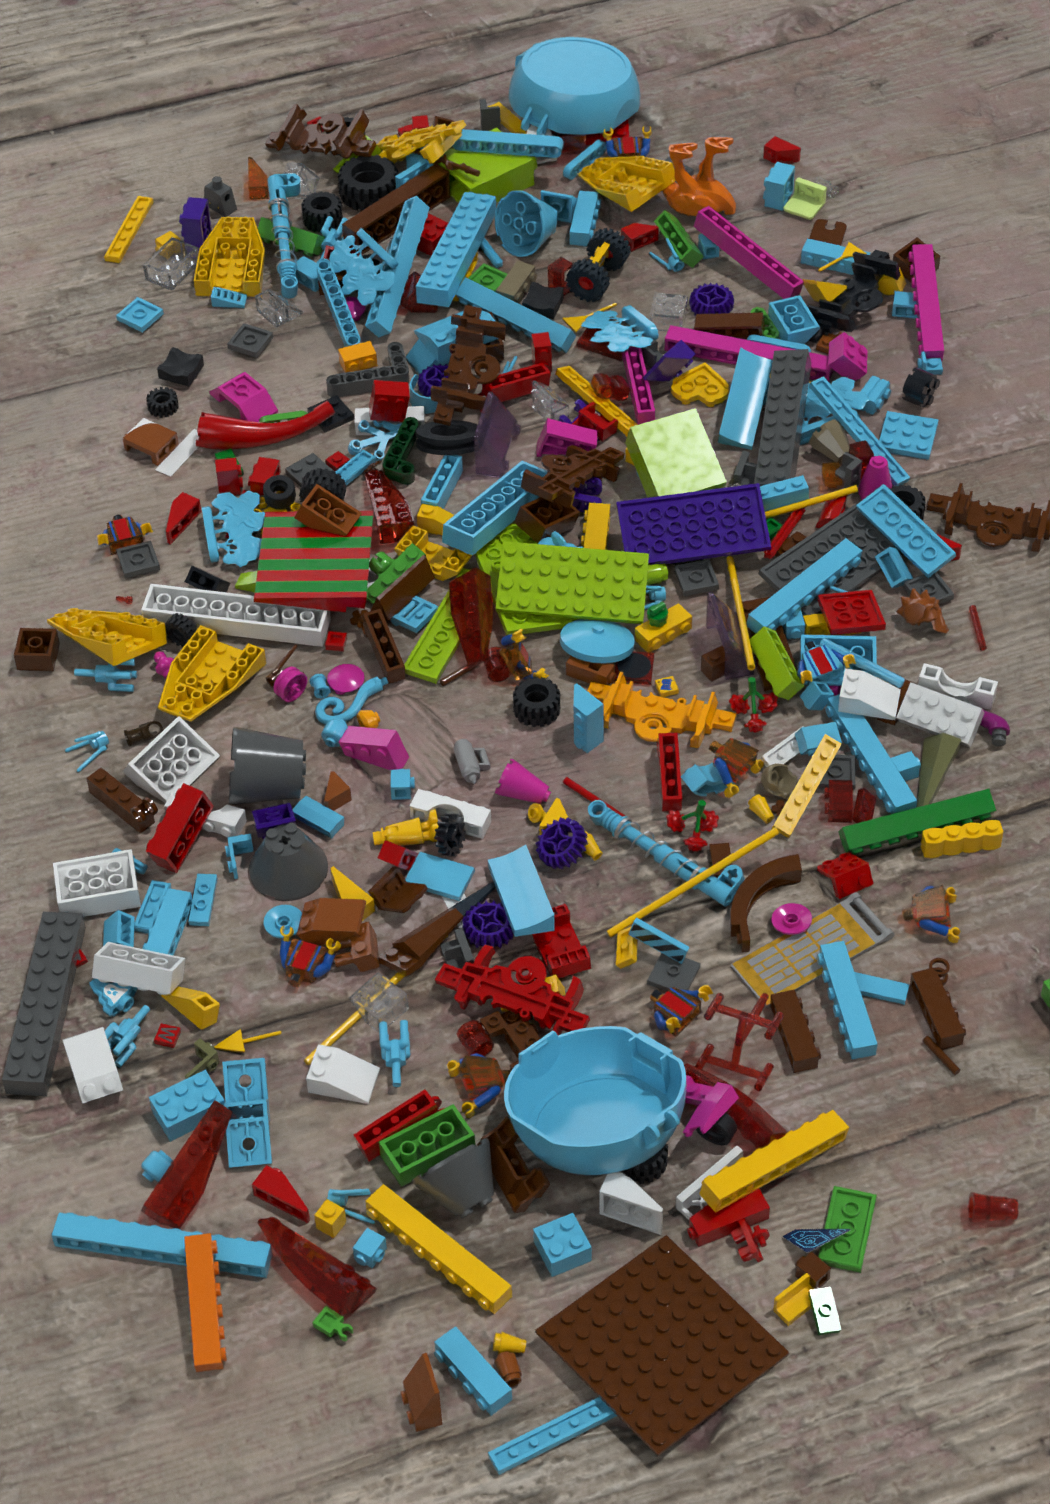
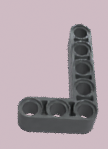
M391 342L388 345L390 366L328 376L326 379L328 396L333 397L337 395L338 397L372 392L374 380L408 382L409 384V368L402 344Z

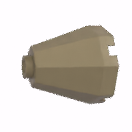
M833 419L820 426L822 430L819 433L816 430L812 434L809 444L817 451L841 464L843 454L845 452L852 454V449L844 427L836 419Z

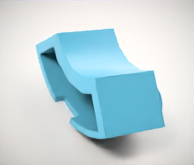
M715 761L706 766L695 764L688 768L681 776L682 780L694 794L707 796L706 793L715 792V794H718L727 788L714 765Z

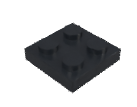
M337 395L307 408L308 413L313 411V408L325 401L331 404L335 414L319 424V427L325 433L355 420L352 411Z

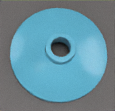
M291 905L273 907L264 917L265 930L273 937L284 938L280 933V928L284 925V934L287 935L290 932L291 926L294 930V936L298 932L302 912Z

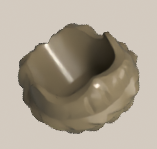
M777 763L764 769L761 782L765 791L788 800L798 779L796 775H793L788 770V766Z

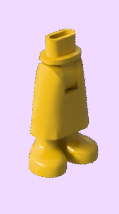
M436 809L429 812L428 820L421 823L420 818L417 817L388 825L384 830L382 827L381 831L372 832L374 845L383 844L385 840L400 846L424 844V841L437 842L434 839L436 835L435 829L439 827Z

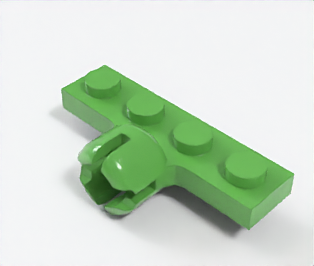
M413 543L397 559H391L384 552L375 554L378 558L375 559L373 557L369 562V567L378 575V579L367 589L366 599L371 604H374L376 598L420 557L426 556V554Z

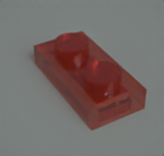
M864 787L859 789L852 817L855 823L873 819L877 798Z

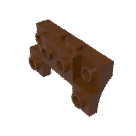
M497 1011L480 1019V1025L485 1028L490 1039L505 1034V1040L517 1058L519 1053L541 1039L536 1026L533 1023L530 1024L529 1021H523L519 1013L507 1011L500 1014ZM516 1061L510 1064V1070L512 1071L519 1062Z
M506 1116L495 1129L484 1135L480 1140L488 1138L490 1142L492 1173L514 1213H521L527 1210L535 1198L543 1196L550 1183L541 1167L534 1168L530 1173L514 1144L519 1136L515 1132L509 1117Z

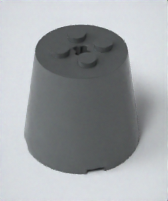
M233 727L231 760H234V771L230 772L229 804L235 805L300 798L301 789H304L305 777H302V775H306V763H303V761H306V750H303V740Z

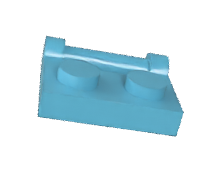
M415 596L390 620L395 626L400 625L417 633L432 619L438 606Z

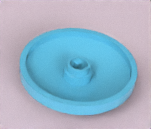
M579 619L565 625L560 633V645L564 651L577 659L587 662L613 663L621 661L630 656L634 649L635 640L633 634L616 622Z

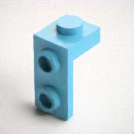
M251 834L227 837L228 845L225 846L226 857H231V861L227 862L229 873L233 872L234 879H238L234 855L254 852Z

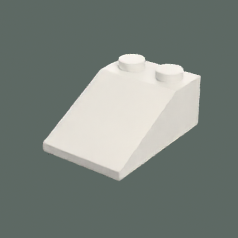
M845 668L838 712L895 720L901 689L865 671Z
M103 1027L63 1039L82 1103L123 1090Z
M318 1044L306 1077L308 1092L369 1104L380 1068L339 1048Z
M621 1172L607 1174L600 1189V1214L661 1235L663 1208L630 1177Z

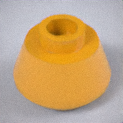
M360 710L357 714L360 727L378 728L380 717L377 712Z

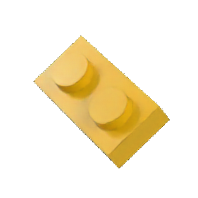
M631 927L617 933L616 966L620 969L637 962L638 939L629 935Z

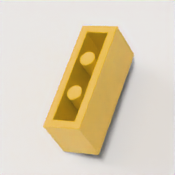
M679 603L667 609L668 619L667 623L663 626H651L648 620L635 627V641L647 653L659 649L662 645L673 641L676 637L692 629V615Z

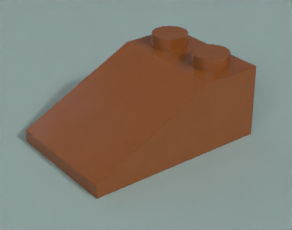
M316 484L301 504L294 518L309 528L346 536L362 513Z
M319 898L306 902L297 936L303 941L315 944L318 947L326 944L329 938H332L334 942L359 934L366 901L364 899Z
M423 1353L404 1379V1391H400L403 1405L408 1404L409 1411H406L409 1425L414 1424L416 1432L442 1425L439 1389L428 1354Z

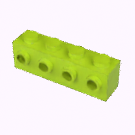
M762 627L750 639L752 652L757 656L760 667L764 669L765 677L773 687V693L779 698L782 697L790 700L804 687V684L801 683V679L798 677L797 671L777 632L768 627Z

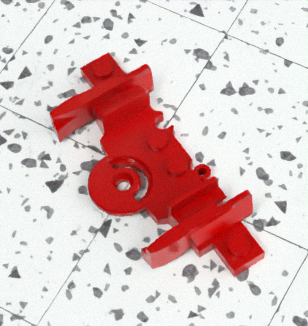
M484 945L477 954L473 964L466 962L463 968L460 969L444 963L435 978L436 984L457 991L454 999L463 1010L466 1009L470 1000L476 1001L478 1005L482 1006L486 1000L493 999L491 1003L493 1008L501 1007L514 1013H519L523 1021H529L532 1015L539 1022L542 1029H545V1027L551 1029L554 1021H557L552 1031H555L558 1036L561 1035L562 1031L570 1032L586 1028L590 1021L588 1015L574 1011L584 991L581 979L573 976L565 996H562L552 991L551 984L545 982L546 968L541 960L533 956L519 957L508 968L499 965L488 968L492 956L496 952L493 946ZM513 971L516 972V979H517V981H518L520 984H517L516 982L513 981V979H512V972H513ZM529 971L526 976H523L522 972Z

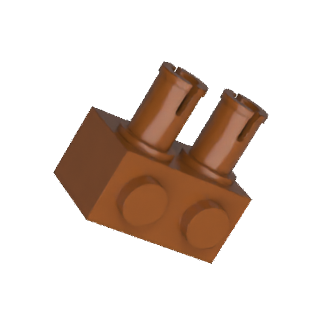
M369 921L361 923L359 934L337 940L341 944L339 950L351 947L350 952L335 955L334 962L337 968L352 963L357 966L360 972L379 968L377 934Z

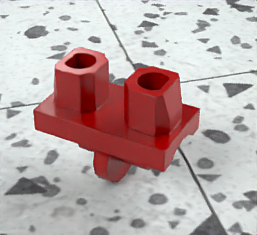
M744 1218L739 1220L740 1226L732 1230L731 1235L736 1244L747 1241V1245L738 1249L741 1259L744 1262L754 1258L757 1262L764 1260L757 1243L761 1247L767 1245L765 1240L770 1236L768 1230L760 1229V1226L756 1225L753 1227L755 1232H752L751 1227L747 1225Z

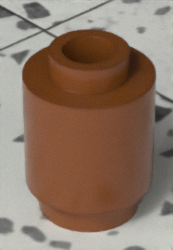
M508 1351L498 1354L494 1364L500 1377L509 1387H514L521 1383L522 1372L515 1354Z

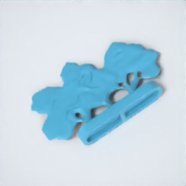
M360 228L356 234L363 241V244L355 245V237L353 235L347 236L343 241L337 240L334 250L330 253L329 260L335 273L343 270L347 271L342 280L344 284L341 288L343 294L349 295L353 291L358 290L357 299L361 305L365 306L374 302L377 291H387L395 283L393 280L395 272L383 271L385 263L392 269H395L399 263ZM369 246L374 252L369 258L364 259L361 256V252L365 247ZM355 248L356 250L359 249L356 253H350V251ZM377 254L383 262L374 266L372 258Z
M631 305L622 308V318L616 317L618 315L616 311H597L593 315L588 316L581 324L582 327L589 329H601V331H597L594 334L595 336L590 341L597 343L610 342L607 347L613 352H624L630 346L638 348L652 345L651 342L657 340L659 336L656 325ZM625 321L630 326H622L621 322Z
M841 377L832 381V387L851 408L863 409L866 402L869 401L865 392L852 391L854 380L848 379V377ZM809 385L804 418L807 417V421L803 420L800 445L808 443L816 430L819 433L822 430L820 426L824 423L836 419L834 416L826 418L831 412L809 388ZM819 416L822 418L820 421L808 424L812 417Z
M247 491L241 494L239 498H236L230 492L218 494L217 498L211 503L212 506L219 510L216 516L212 515L211 507H202L211 563L220 560L219 548H224L227 551V554L223 557L224 563L236 564L239 567L245 566L248 561L256 560L259 557L262 539L252 536V533L259 531L263 527L265 512L254 511L256 506L260 504V495L258 493ZM213 520H224L223 527L215 530ZM227 532L229 539L225 543H218L216 533ZM227 545H235L237 549H230V546Z

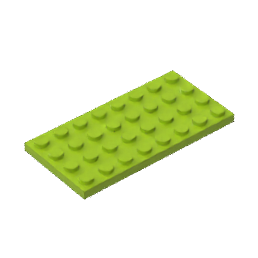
M516 524L508 525L474 554L495 608L502 542L538 544ZM497 612L506 635L512 634L519 629H523L522 634L562 629L568 623L577 620L575 618Z
M503 541L496 612L642 624L644 621L649 554Z

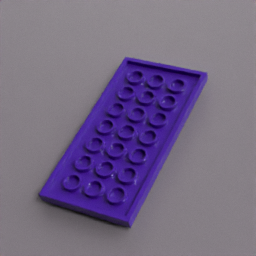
M759 483L616 502L624 551L648 553V565L669 564L771 550Z

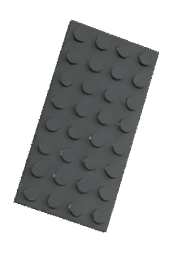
M856 503L762 567L758 574L778 592L847 538L862 550L861 562L856 568L850 569L845 577L841 576L833 586L852 592L882 571L875 556L889 547H897L857 510L856 505L858 503ZM829 586L828 588L825 589V591H824L823 594H831V593H839V592H836V591H834V590H831V589H830V586ZM818 596L808 606L805 605L801 608L803 616L822 613L817 601Z

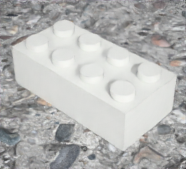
M910 682L896 718L899 722L934 735L946 733L960 738L961 745L971 748L985 712L980 707Z
M107 942L94 955L92 978L104 983L114 982L122 987L133 986L141 991L151 990L156 991L160 995H168L183 981L185 958Z

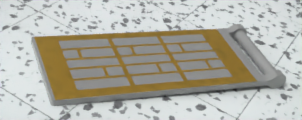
M855 892L846 900L812 918V923L806 931L796 935H781L733 962L731 969L764 1008H768L770 1006L771 994L794 989L796 992L822 977L823 967L822 965L819 966L817 962L820 945L844 941L850 960L878 944L891 940L894 937V932L879 920L861 900V895ZM850 905H856L878 929L881 935L877 936Z

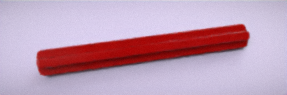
M805 508L792 511L772 539L771 550L764 551L765 558H773L805 513Z

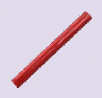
M566 777L563 780V784L590 802L601 800L570 778ZM604 802L607 807L618 813L620 816H626L620 811L610 806L609 804H607L606 802Z

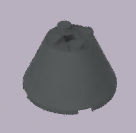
M294 823L279 825L269 829L249 865V875L254 887L264 896L267 894L279 901H293L311 895L318 890L328 873V861L324 851L297 828V825Z
M488 1138L480 1140L481 1144L478 1147L472 1144L429 1168L428 1172L423 1174V1178L420 1174L412 1180L413 1185L453 1215H460L461 1218L473 1213L472 1208L479 1205L482 1208L491 1203L494 1188L490 1142Z

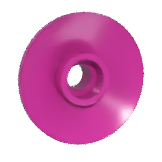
M796 903L781 905L772 914V925L774 928L787 935L800 934L806 931L812 923V915L809 909Z

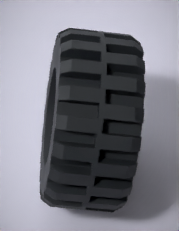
M380 155L351 158L350 161H346L338 173L341 200L348 207H352L357 211H363L396 189L395 176L399 174L397 167L391 160L389 161L385 157L382 158Z

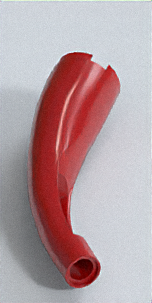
M325 401L313 408L312 412L302 417L278 423H261L201 412L197 428L199 440H196V447L232 450L254 448L282 442L316 427L333 416L335 411L331 404Z

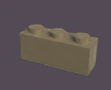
M517 261L497 288L496 293L516 303H520L524 294L529 291L531 283L536 281L537 273H535V266Z

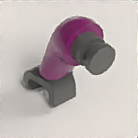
M964 696L954 697L955 699L969 703V700ZM983 710L985 713L980 725L989 730L994 746H1004L1006 744V736L1010 734L1009 724L1001 716Z

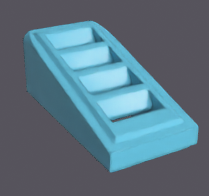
M213 287L211 294L212 307L245 308L246 294Z

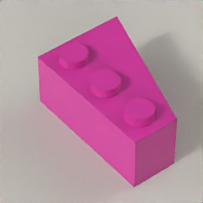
M547 418L537 441L536 457H542V454L566 455L567 447L570 445H575L587 451L593 450L597 446V430Z
M348 726L339 740L345 756L388 770L403 769L409 759V755L397 730Z

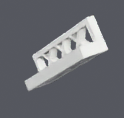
M739 1146L734 1147L676 1197V1209L689 1220L693 1216L687 1210L690 1206H701V1209L703 1206H706L707 1202L699 1194L702 1181L709 1175L713 1176L719 1173L723 1167H730L735 1164L738 1159L743 1157V1150Z

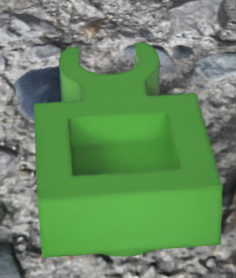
M327 1306L323 1308L312 1322L314 1328L330 1338L336 1333L345 1342L348 1339L343 1332L349 1331L352 1334L354 1333L351 1325L343 1324L344 1317Z

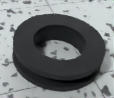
M452 420L451 426L434 422L425 423L416 429V437L418 438L416 440V447L422 452L434 455L471 453L479 450L483 445L481 438L482 427L472 422Z

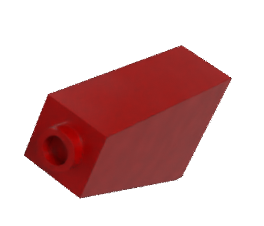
M760 1189L751 1192L716 1213L707 1204L689 1218L687 1232L690 1239L695 1240L698 1247L730 1235L732 1230L740 1226L738 1221L743 1218L749 1226L768 1220L770 1207Z

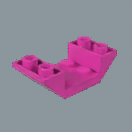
M246 372L231 378L209 391V394L218 402L227 399L240 410V418L242 420L259 422V419L263 416L278 413V409L266 388Z

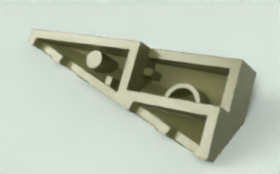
M940 733L924 739L917 807L932 804L945 780L948 769L960 750V738Z

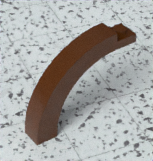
M799 854L781 857L760 866L742 882L736 891L731 906L730 935L731 937H736V944L741 946L742 953L750 952L747 918L757 900L776 887L801 882L802 868Z

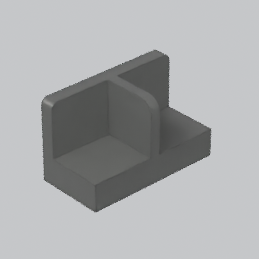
M486 99L480 100L482 131H490L494 128H498L501 131L500 107H487Z
M656 340L651 342L652 345L641 348L644 363L650 368L663 356L658 351V342Z
M742 452L734 472L733 486L754 484L757 464L749 462L750 452Z
M847 452L843 454L842 465L835 471V476L845 481L844 488L854 485L858 488L861 481L862 460Z
M460 928L454 930L455 940L441 943L440 948L446 964L462 969L466 962L473 964L474 958L464 931Z

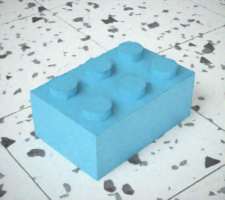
M206 1070L149 1097L151 1110L170 1142L225 1115V1100Z

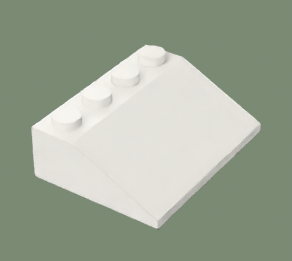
M178 716L126 766L123 773L137 786L166 803L174 789L178 790L183 783L190 786L220 755Z
M132 849L53 863L59 912L79 913L85 917L141 907Z

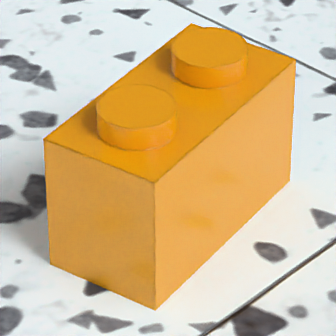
M371 341L338 349L339 362L344 373L378 366L377 353Z

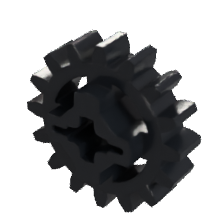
M446 813L445 816H441V822H437L439 827L435 829L436 835L434 839L437 840L435 846L439 847L438 852L442 853L443 856H455L460 853L459 848H463L462 841H465L466 833L463 830L465 823H461L462 817H459L458 814Z

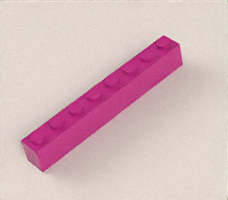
M710 206L698 211L693 227L700 231V233L783 299L800 295L804 284L802 279Z
M912 245V251L908 253V260L912 262V265H910V275H913V278H911V288L915 290L913 291V301H916V304H914V315H917L915 326L919 328V331H917V341H920L918 354L921 355V352H925L926 358H941V361H943L944 343L933 245Z

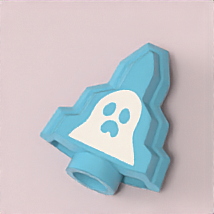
M95 978L89 983L93 993L99 997L98 1001L103 1006V1011L108 1016L114 1017L120 1011L128 1012L134 1004L133 997L137 987H122L118 983H104Z

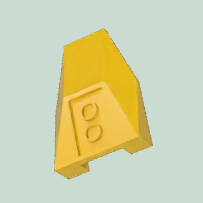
M644 156L597 158L591 165L584 167L578 173V177L594 190L630 212L676 181L672 162Z
M254 217L220 218L199 249L194 276L196 296H211L213 287H219L246 294L247 297H261L265 249Z
M70 608L65 613H58L54 617L47 619L49 625L112 666L167 644L165 623L159 622L157 619L144 618L142 615H131L129 612L118 613Z
M200 625L171 662L158 710L177 717L180 716L182 719L190 722L239 688L265 666V650L249 643L243 650L221 643L217 639L216 631Z

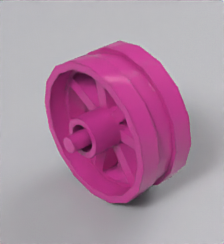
M296 667L286 668L274 682V693L285 702L295 701L307 686V676Z

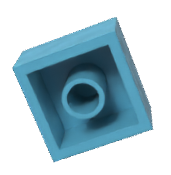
M776 162L775 166L771 167L769 176L764 180L765 191L763 199H765V207L783 211L784 206L794 192L795 166Z
M574 1213L533 1229L534 1244L552 1277L592 1261V1247Z

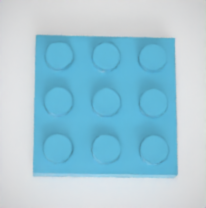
M887 411L879 441L891 454L929 460L939 419Z

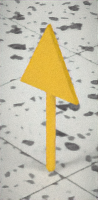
M240 1029L215 1045L214 1048L245 1053L244 1043L281 1035L282 1032L276 1031L243 1039Z

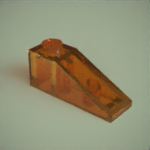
M248 157L250 200L269 199L268 176L252 157Z

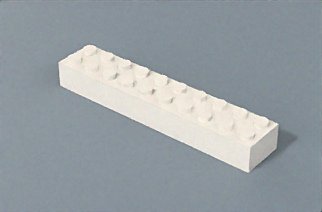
M150 584L141 609L144 618L157 619V621L166 623L173 614L181 613L183 617L187 616L188 620L192 619L194 621L193 624L197 625V629L201 625L216 631L217 634L323 647L331 621L330 611L258 603L254 602V596L158 584Z

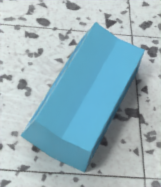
M308 796L300 800L292 809L296 819L331 839L344 826V816Z

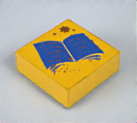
M673 676L655 680V686L660 697L679 694V688Z

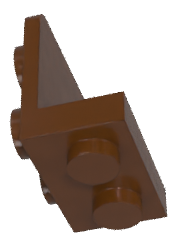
M392 866L368 893L374 899L378 910L405 913L411 909V906L418 899L423 897L428 888L426 884L406 882L399 868Z

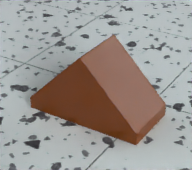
M331 771L324 798V806L334 811L352 799L350 787L334 771Z

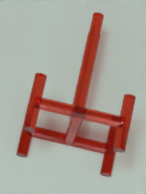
M717 993L705 1012L704 1019L711 1020L715 1012L739 1019L732 1059L730 1062L711 1056L714 1046L708 1044L694 1069L701 1072L705 1064L709 1063L758 1079L754 1089L761 1091L774 1066L771 1063H767L761 1072L739 1065L742 1046L754 1024L768 1028L764 1037L767 1040H771L783 1020L784 1014L777 1012L773 1020L759 1017L769 999L766 993L760 996L750 1013L721 1005L724 995Z

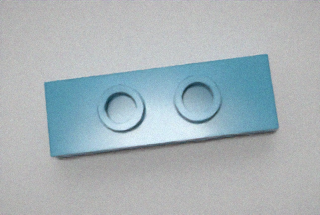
M363 449L339 468L335 474L341 475V479L345 480L347 486L363 473L370 464L376 462V457Z
M197 874L188 921L189 925L209 926L218 880L217 874Z

